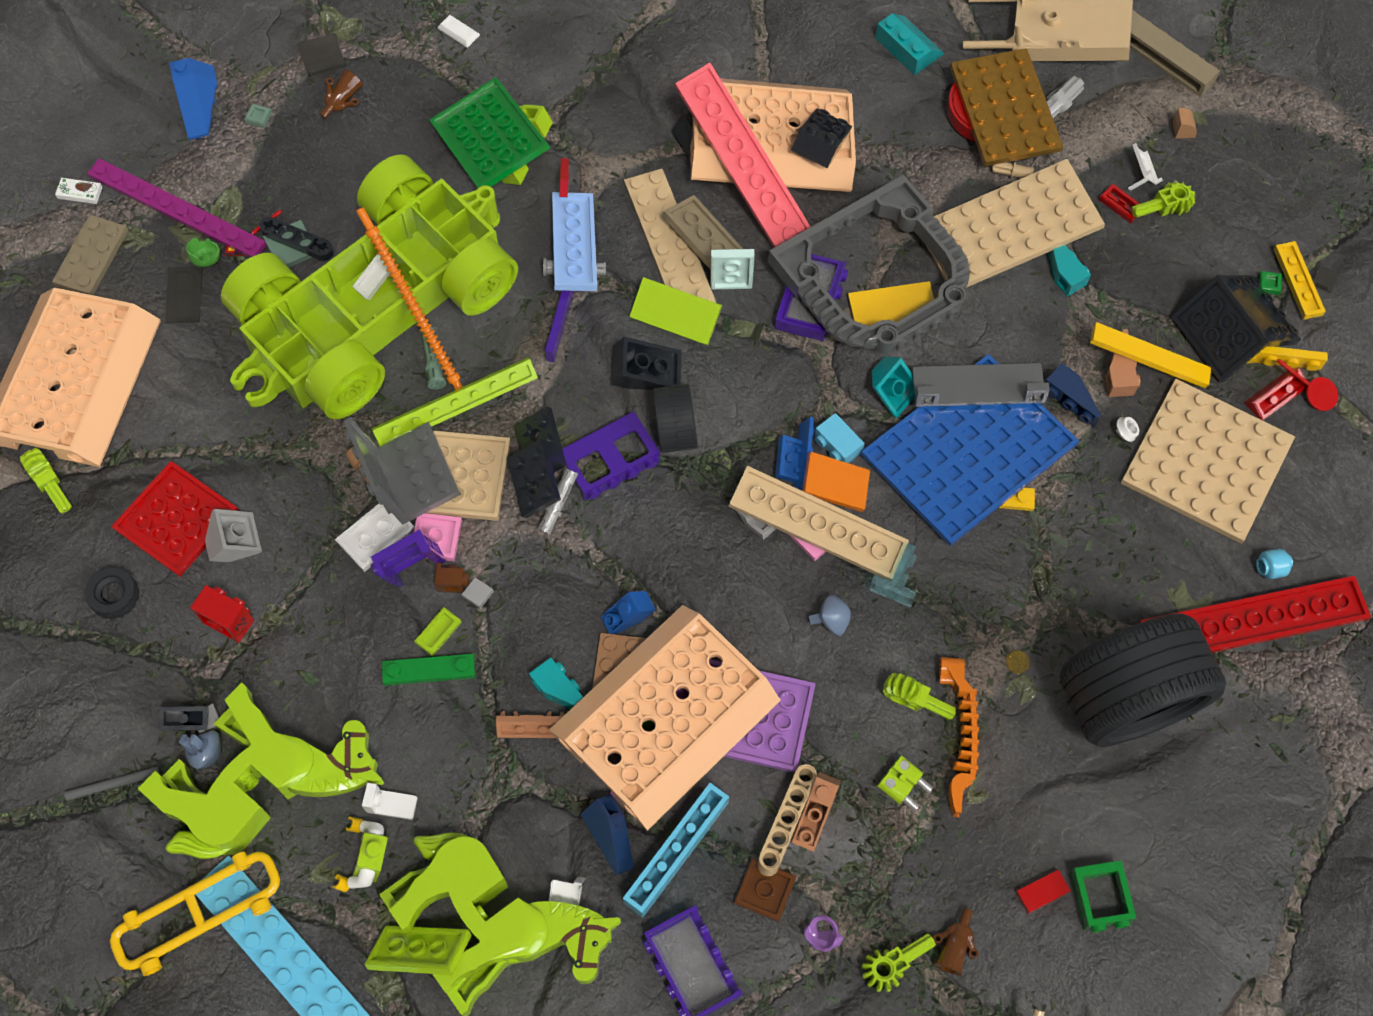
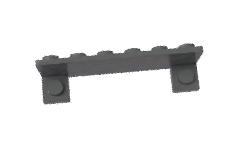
M1041 363L913 367L912 370L915 407L1045 403L1050 391L1049 383H1044Z

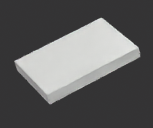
M378 504L335 540L365 572L371 567L370 564L373 563L370 556L414 532L415 527L410 521L402 525L392 513H387L384 505Z

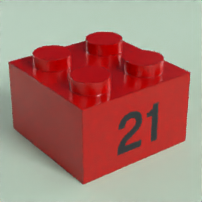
M205 585L190 607L201 623L237 643H240L254 622L250 615L251 611L245 607V603L237 597H233V599L227 597L226 592L216 586L212 589Z

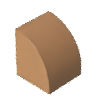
M1178 108L1172 121L1175 139L1195 138L1197 130L1193 112L1186 108Z

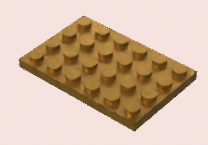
M1027 48L951 62L950 70L984 167L1062 151L1063 144Z

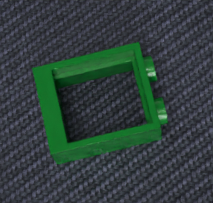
M1122 860L1078 867L1070 872L1084 930L1091 929L1092 933L1106 931L1107 926L1115 925L1116 929L1126 928L1136 919ZM1115 875L1125 914L1093 919L1084 880Z

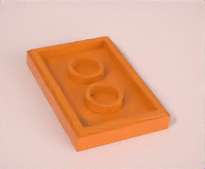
M810 452L807 456L802 491L823 501L863 512L866 506L870 470Z

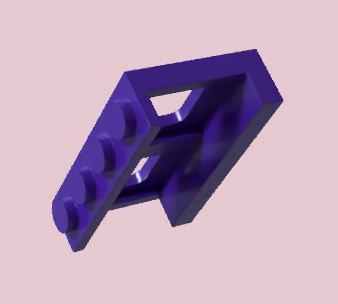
M634 411L563 448L567 464L566 468L578 474L575 482L582 492L584 501L599 497L603 491L616 488L622 481L628 478H635L641 471L646 468L651 469L655 467L660 461L659 449ZM631 432H636L649 452L647 455L627 463L614 442ZM594 452H598L609 468L610 474L590 484L584 478L576 462Z
M420 529L370 556L373 561L370 565L375 575L398 587L403 586V583L397 573L427 557L436 564L446 562L437 542Z

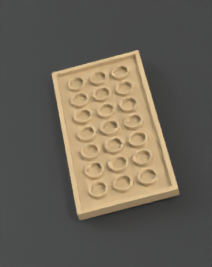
M1068 159L934 216L947 229L949 235L955 239V242L962 247L963 252L967 255L970 267L967 287L1103 229L1105 225ZM928 248L944 281L946 282L948 280V274L946 273L941 262Z

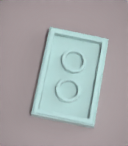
M754 249L711 250V289H751L753 283Z

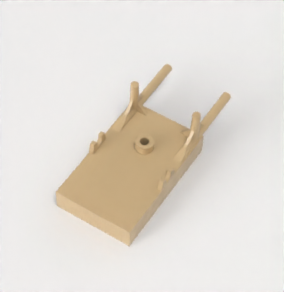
M969 0V2H1017L1014 35L1008 40L963 41V49L1013 48L1014 51L1027 48L1031 61L1129 60L1133 0Z

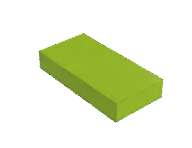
M443 607L414 642L433 657L462 622Z

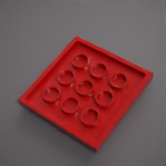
M170 461L111 527L178 577H181L206 549L205 539L212 511L214 509L239 510L228 500Z

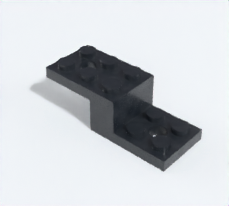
M547 406L514 425L520 451L508 457L507 461L521 517L529 518L561 500L554 473L567 466L552 408ZM540 431V435L538 436V440L536 441L535 436L537 432ZM538 483V488L534 494V487Z

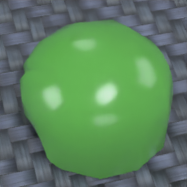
M193 238L186 246L191 263L197 267H210L215 265L220 258L221 252L217 243L210 241L209 238L205 241Z

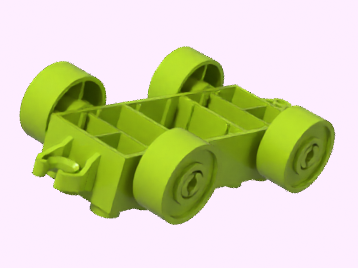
M394 155L383 160L365 177L357 194L358 206L360 208L364 207L368 216L377 225L380 231L379 236H383L382 241L386 242L385 247H389L388 252L392 253L391 258H395L394 263L398 264L397 269H401L400 274L404 275V281L407 280L406 285L411 287L409 289L410 292H414L412 296L416 297L415 301L420 303L418 307L423 308L422 313L427 315L446 299L450 298L466 315L474 316L489 310L507 294L516 280L518 264L498 245L496 231L493 228L500 223V215L497 210L493 188L481 186L475 191L458 195L442 178L433 184L432 179L407 155ZM366 234L302 282L273 253L255 255L241 263L229 275L221 291V301L242 324L239 329L252 353L250 357L246 358L233 371L230 382L235 390L240 391L244 388L246 381L250 377L261 376L264 378V385L260 390L246 394L245 398L249 406H263L276 398L278 393L286 390L303 409L314 402L328 418L341 419L360 410L378 392L384 381L385 369L373 355L417 321H414V315L411 316L412 311L407 309L409 305L404 304L406 300L401 298L403 296L402 293H398L400 289L395 287L397 285L396 282H392L393 277H387L370 301L352 287L378 252L377 249H374L375 244H371L372 239L368 238Z

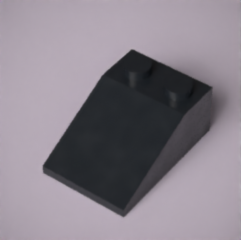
M623 337L613 346L612 385L640 390H653L654 388L681 385L682 350Z

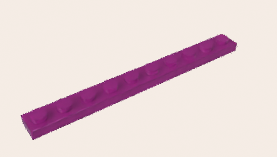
M98 158L87 173L91 179L249 258L261 254L267 245L264 240Z

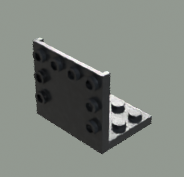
M1217 275L1171 316L1205 363L1211 367V371L1219 382H1225L1265 347L1296 345L1302 340L1298 336L1299 332L1296 327L1288 323L1285 319V313L1274 305L1272 296L1261 289V282L1252 275Z

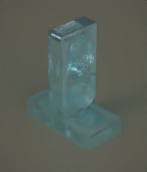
M907 544L892 581L874 575L869 590L911 607L917 592L905 587L909 577L906 571L908 566L911 568L914 566L917 555L914 554L916 546Z

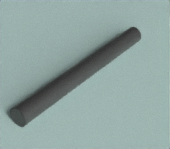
M157 766L65 791V799L68 801L145 780L154 771L161 775V770Z

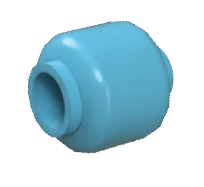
M1281 548L1262 552L1256 561L1259 574L1269 580L1287 576L1293 566L1292 557Z

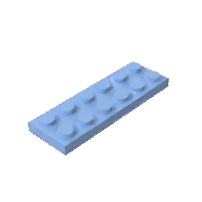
M552 192L554 290L597 291L593 193H568V198L559 197L560 192Z

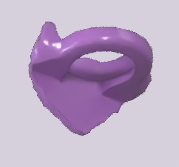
M826 915L815 916L810 925L804 928L806 940L816 950L828 952L832 948L839 947L843 941L835 921ZM820 920L827 921L831 924L833 931L818 932L817 922Z

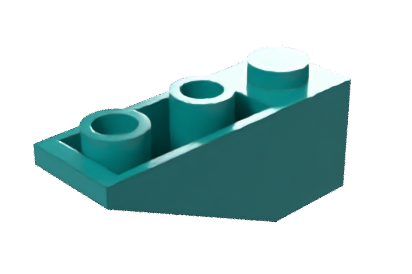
M1066 245L1047 252L1054 282L1067 297L1087 285L1091 276L1088 268L1082 265L1075 253L1069 250Z
M549 658L529 673L530 681L544 698L571 710L583 698L579 692L580 687L573 678L569 680L566 677V670L559 661L555 663L552 658Z

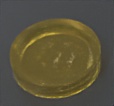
M1013 651L1008 655L1006 665L1011 672L1021 674L1028 669L1030 660L1024 652Z

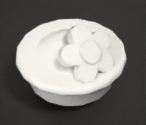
M1120 417L1117 420L1116 432L1123 440L1133 442L1139 435V427L1131 417Z

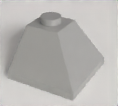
M220 509L212 511L205 539L209 561L232 562L262 552L253 512Z

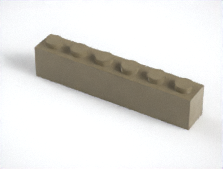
M1134 10L1132 11L1130 48L1201 97L1215 83L1220 70L1137 14Z

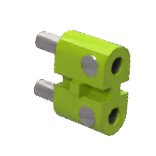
M902 755L898 757L877 785L879 789L896 803L904 802L914 811L920 805L908 796L912 787L917 784L927 793H930L933 789V786L921 777L923 772Z

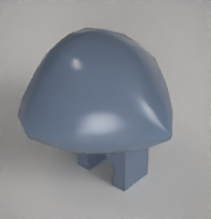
M830 594L825 598L820 613L809 616L810 624L817 625L823 623L831 633L841 636L849 625L851 611L844 601Z
M215 730L202 733L199 736L192 734L190 738L186 734H182L179 743L185 748V756L192 767L202 770L218 761L221 754V739Z

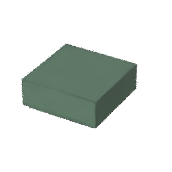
M252 103L245 117V122L265 128L272 111L270 108Z

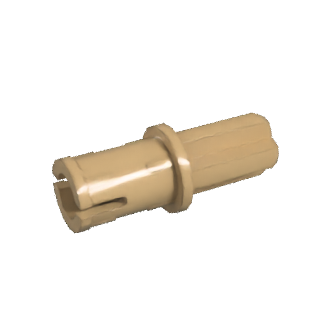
M1006 162L995 164L992 167V172L1008 175L1010 178H1024L1033 174L1034 167L1016 165V162L1013 164Z

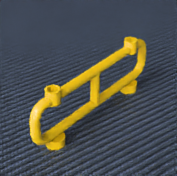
M246 852L237 853L232 857L233 863L140 914H138L137 910L123 915L124 922L113 930L110 937V946L118 965L125 970L140 968L143 976L151 975L162 969L158 957L249 908L253 916H259L271 910L272 906L268 898L276 893L280 884L279 873L272 858L264 852H254L249 855ZM257 861L262 862L270 878L269 886L205 921L194 895L236 872L249 868L251 864ZM185 900L196 926L134 960H128L120 944L122 934L140 927L145 921Z

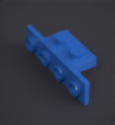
M809 417L799 424L798 439L782 435L778 441L775 477L793 482L794 487L801 491L803 489L807 456L810 452H813L812 437L815 431L813 417Z

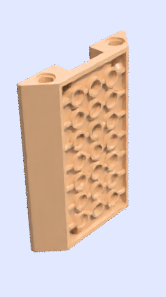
M720 78L786 187L852 191L856 164L852 93L847 89ZM816 108L825 109L830 115L842 118L853 126L828 169L791 150L801 127ZM693 117V137L690 145L691 180L734 183ZM749 119H756L759 123L753 124ZM789 122H795L798 127H792Z
M52 288L41 294L0 383V446L18 450L20 444L53 450L59 459L100 467L161 322L160 319L133 303L59 288ZM92 313L91 317L87 319L82 318L84 314ZM77 348L75 353L71 355L66 354L68 350ZM56 384L61 385L57 391H50L52 386ZM44 422L41 428L34 429L36 423Z
M682 605L553 725L549 731L581 764L584 762L614 793V798L648 831L781 700L766 677L703 616ZM712 657H718L722 660V665L714 668L709 664V660ZM684 688L689 692V696L683 700L679 699L676 696V691ZM647 720L653 721L656 725L655 729L651 732H647L642 728V724ZM611 753H618L622 759L618 764L613 765L608 762L607 759Z

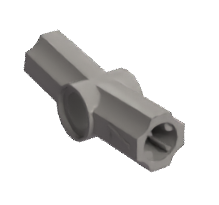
M1075 75L1070 77L1061 87L1046 97L1053 118L1066 111L1073 104L1072 101L1084 90V82L1081 78H1077Z

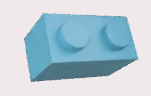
M836 413L816 428V443L821 448H825L833 459L850 463L861 454L864 448V442Z

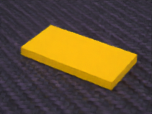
M930 281L848 293L853 320L867 326H871L881 320L898 322L934 300Z

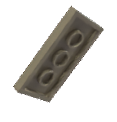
M695 195L667 209L663 213V218L710 270L711 250L743 249Z
M89 215L52 281L54 286L69 291L94 295L129 231L127 226Z

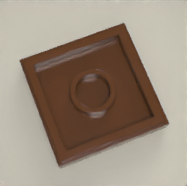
M752 858L734 904L779 923L797 876L780 869L773 876H764L758 870V860Z

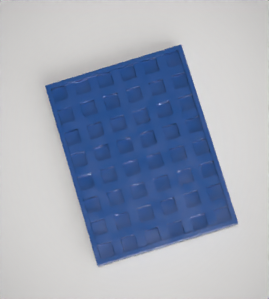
M988 354L975 365L999 363ZM1040 403L920 406L862 450L861 456L951 546L1077 446L1079 440Z

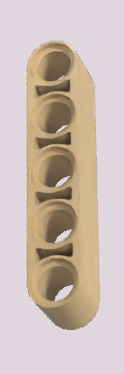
M804 764L796 770L760 853L757 866L759 872L764 876H773L778 871L817 777L816 770L811 765ZM807 775L811 780L804 782L799 776ZM793 795H797L802 799V801L796 803L792 801L790 797ZM783 816H789L792 818L793 822L787 824L784 823L781 818ZM780 837L783 839L784 844L776 845L772 839ZM770 858L774 860L775 865L771 867L766 866L763 860Z

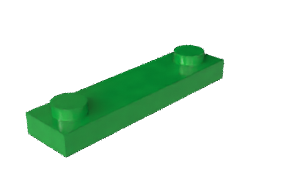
M474 654L382 661L383 685L476 678Z

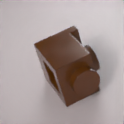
M437 563L435 576L437 592L463 593L465 586L469 585V572H464L463 568L454 565L443 568L441 563Z

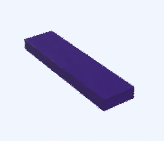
M561 291L545 348L546 360L548 362H555L574 291Z

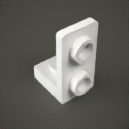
M367 783L362 807L367 813L412 820L418 798L414 795L383 791L379 789L377 784Z

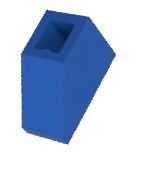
M647 591L628 592L607 610L601 618L609 634L615 635L643 622L656 609Z

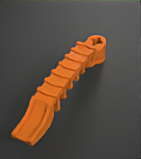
M940 657L939 683L951 684L956 692V697L963 698V700L959 701L958 709L968 710V713H960V722L969 723V726H961L960 734L969 735V738H961L960 747L969 748V751L959 750L958 759L967 760L969 764L957 761L953 763L954 771L964 773L954 776L948 789L952 816L959 818V813H962L963 791L973 784L978 770L977 759L979 752H977L979 740L977 735L979 727H977L979 714L976 711L978 701H976L977 689H973L964 678V659Z

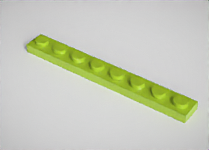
M527 357L371 429L381 447L428 422L431 426H434L538 377L530 358Z

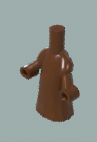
M345 69L333 90L334 80L330 77L325 80L327 89L325 94L326 106L319 114L322 118L326 119L333 110L341 111L345 107H356L359 100L356 98L347 101L363 86L362 81L352 72Z
M964 908L959 922L949 925L946 931L933 936L936 945L941 944L943 939L947 938L939 957L934 963V966L938 969L956 976H962L967 946L969 948L968 957L973 960L978 957L979 952L973 943L974 934L968 926L973 911Z

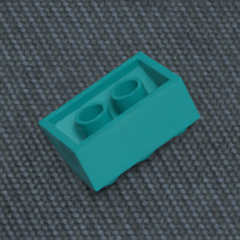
M892 13L877 25L875 39L913 75L922 71L944 54L905 16Z

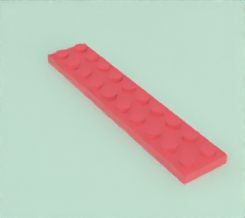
M711 63L675 83V88L772 246L775 248L810 228L811 226Z

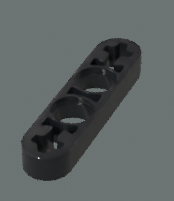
M266 217L259 224L260 230L266 238L318 260H329L334 254L332 244L328 240L276 218ZM285 232L293 233L292 237L288 239L282 236ZM304 239L311 240V243L307 246L300 245Z

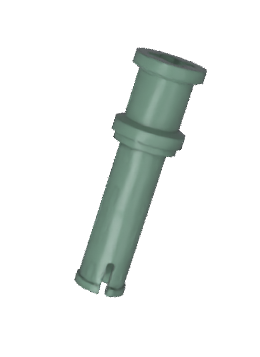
M421 332L427 361L424 368L425 372L428 373V388L432 390L444 388L447 383L446 379L443 378V370L440 368L442 365L437 363L439 359H435L436 354L432 353L433 349L429 348L430 343H426L427 338L423 337L424 332Z

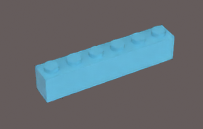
M708 784L623 897V902L626 906L642 918L646 915L728 805V795L713 784Z

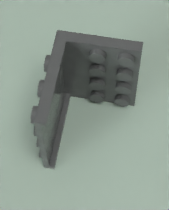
M352 417L344 420L347 428L344 433L349 442H353L354 447L351 449L357 460L360 459L362 465L359 466V469L364 478L367 477L369 481L366 486L372 496L375 495L379 504L384 505L387 513H392L402 525L461 495L429 422L378 448Z

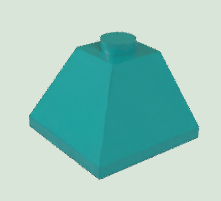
M884 356L872 370L873 388L892 416L898 418L915 398L913 374L902 358Z

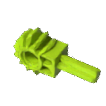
M1176 180L1172 183L1168 182L1164 189L1157 192L1154 200L1133 206L1131 209L1132 215L1134 217H1141L1158 211L1161 217L1173 214L1174 212L1180 216L1182 213H1187L1193 207L1195 192L1191 191V186L1184 185V181L1181 184Z
M40 449L28 450L20 456L23 467L42 493L46 491L60 513L68 512L72 505L58 486L60 480Z
M892 673L884 683L883 693L885 697L897 704L908 707L916 712L925 708L948 720H952L956 714L955 707L930 696L931 688L917 682L916 679L901 673Z
M926 934L902 950L899 947L894 948L890 952L885 949L882 956L878 949L875 950L874 957L868 954L866 956L868 963H863L861 966L862 969L869 971L865 972L862 978L871 979L867 984L869 988L874 983L877 984L876 992L881 991L882 985L886 992H890L891 985L894 987L899 985L896 978L903 977V972L910 967L909 963L935 947L934 939L930 934ZM884 965L888 969V976H880L876 970L877 966Z

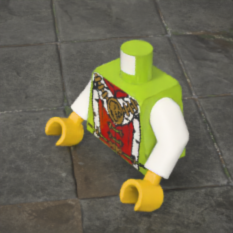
M355 817L348 818L352 820V825L350 828H346V830L356 833L362 832L353 876L347 878L337 874L335 879L339 880L336 886H333L334 889L347 892L349 888L369 887L372 882L376 883L381 871L388 837L383 836L384 827L381 824L363 821V819Z

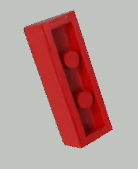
M1300 368L1293 369L1302 377H1304ZM1287 370L1244 403L1263 421L1304 391L1307 385Z

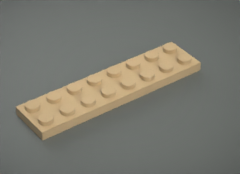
M663 169L624 179V185L663 284L716 303L697 254L663 218L664 211L677 204Z
M749 466L746 467L728 506L889 581H892L909 540Z

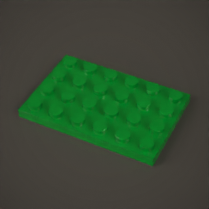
M497 77L430 119L435 130L477 188L481 186L492 187L550 149L546 140Z

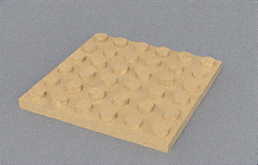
M1175 379L1121 484L1242 544L1295 436Z

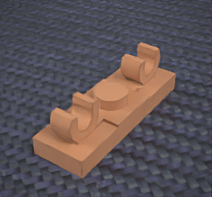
M502 711L500 716H496L497 738H556L549 729L564 716V712H560V716H552L551 712H548L547 716H518V712L514 711V716H505V711Z

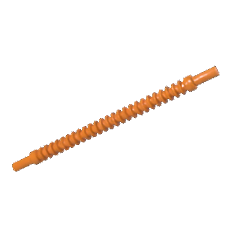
M364 207L357 209L356 212L367 230L365 231L367 237L372 239L371 244H375L374 249L378 250L377 255H381L380 260L384 261L383 266H387L386 271L391 273L389 277H393L392 282H396L397 285L395 287L400 289L398 293H402L403 296L401 298L406 300L404 304L409 305L407 309L412 311L411 316H415L414 321H417V326L421 327L420 332H424L423 337L427 338L426 343H430L429 348H432V353L436 354L435 359H439L437 363L442 365L440 367L442 370H445L443 374L447 375L448 383L452 384L455 390L463 387L459 380L460 375L454 371L455 367L451 366L452 362L448 361L449 356H445L447 352L443 351L444 347L439 345L441 341L437 340L438 336L433 334L435 330H431L430 327L432 325L427 323L429 319H425L424 316L426 314L421 312L423 308L418 307L420 303L416 302L417 298L412 296L414 292H410L409 289L411 287L406 285L407 280H403L404 275L400 274L401 269H397L398 264L394 263L395 258H391L392 253L388 252L389 247H385L386 242L382 241L383 236H379L380 231L378 227L373 225Z

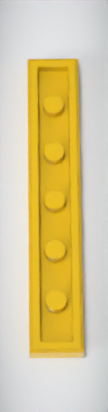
M1098 322L1093 325L1090 339L1091 344L1200 387L1206 388L1209 385L1211 367Z

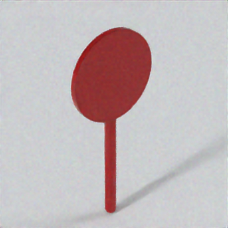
M1277 359V363L1307 385L1306 396L1313 408L1319 411H1327L1336 405L1338 391L1331 380L1318 377L1309 382L1281 359Z

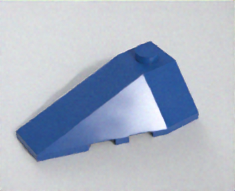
M191 58L169 62L188 139L192 140L208 136L212 120V106L215 103V89H217L218 85L214 66Z

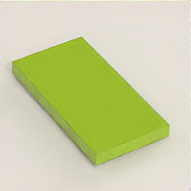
M643 277L629 317L709 345L722 305Z
M385 926L366 960L365 966L368 970L452 975L472 935L468 929L413 927L411 931L405 934L400 926Z

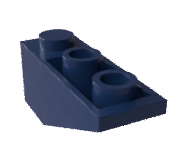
M1061 363L1046 379L1045 383H1049L1050 389L1048 396L1055 398L1068 411L1074 412L1084 423L1095 427L1101 417L1098 408L1081 377Z
M613 795L596 799L580 815L615 874L619 875L634 868L624 813Z

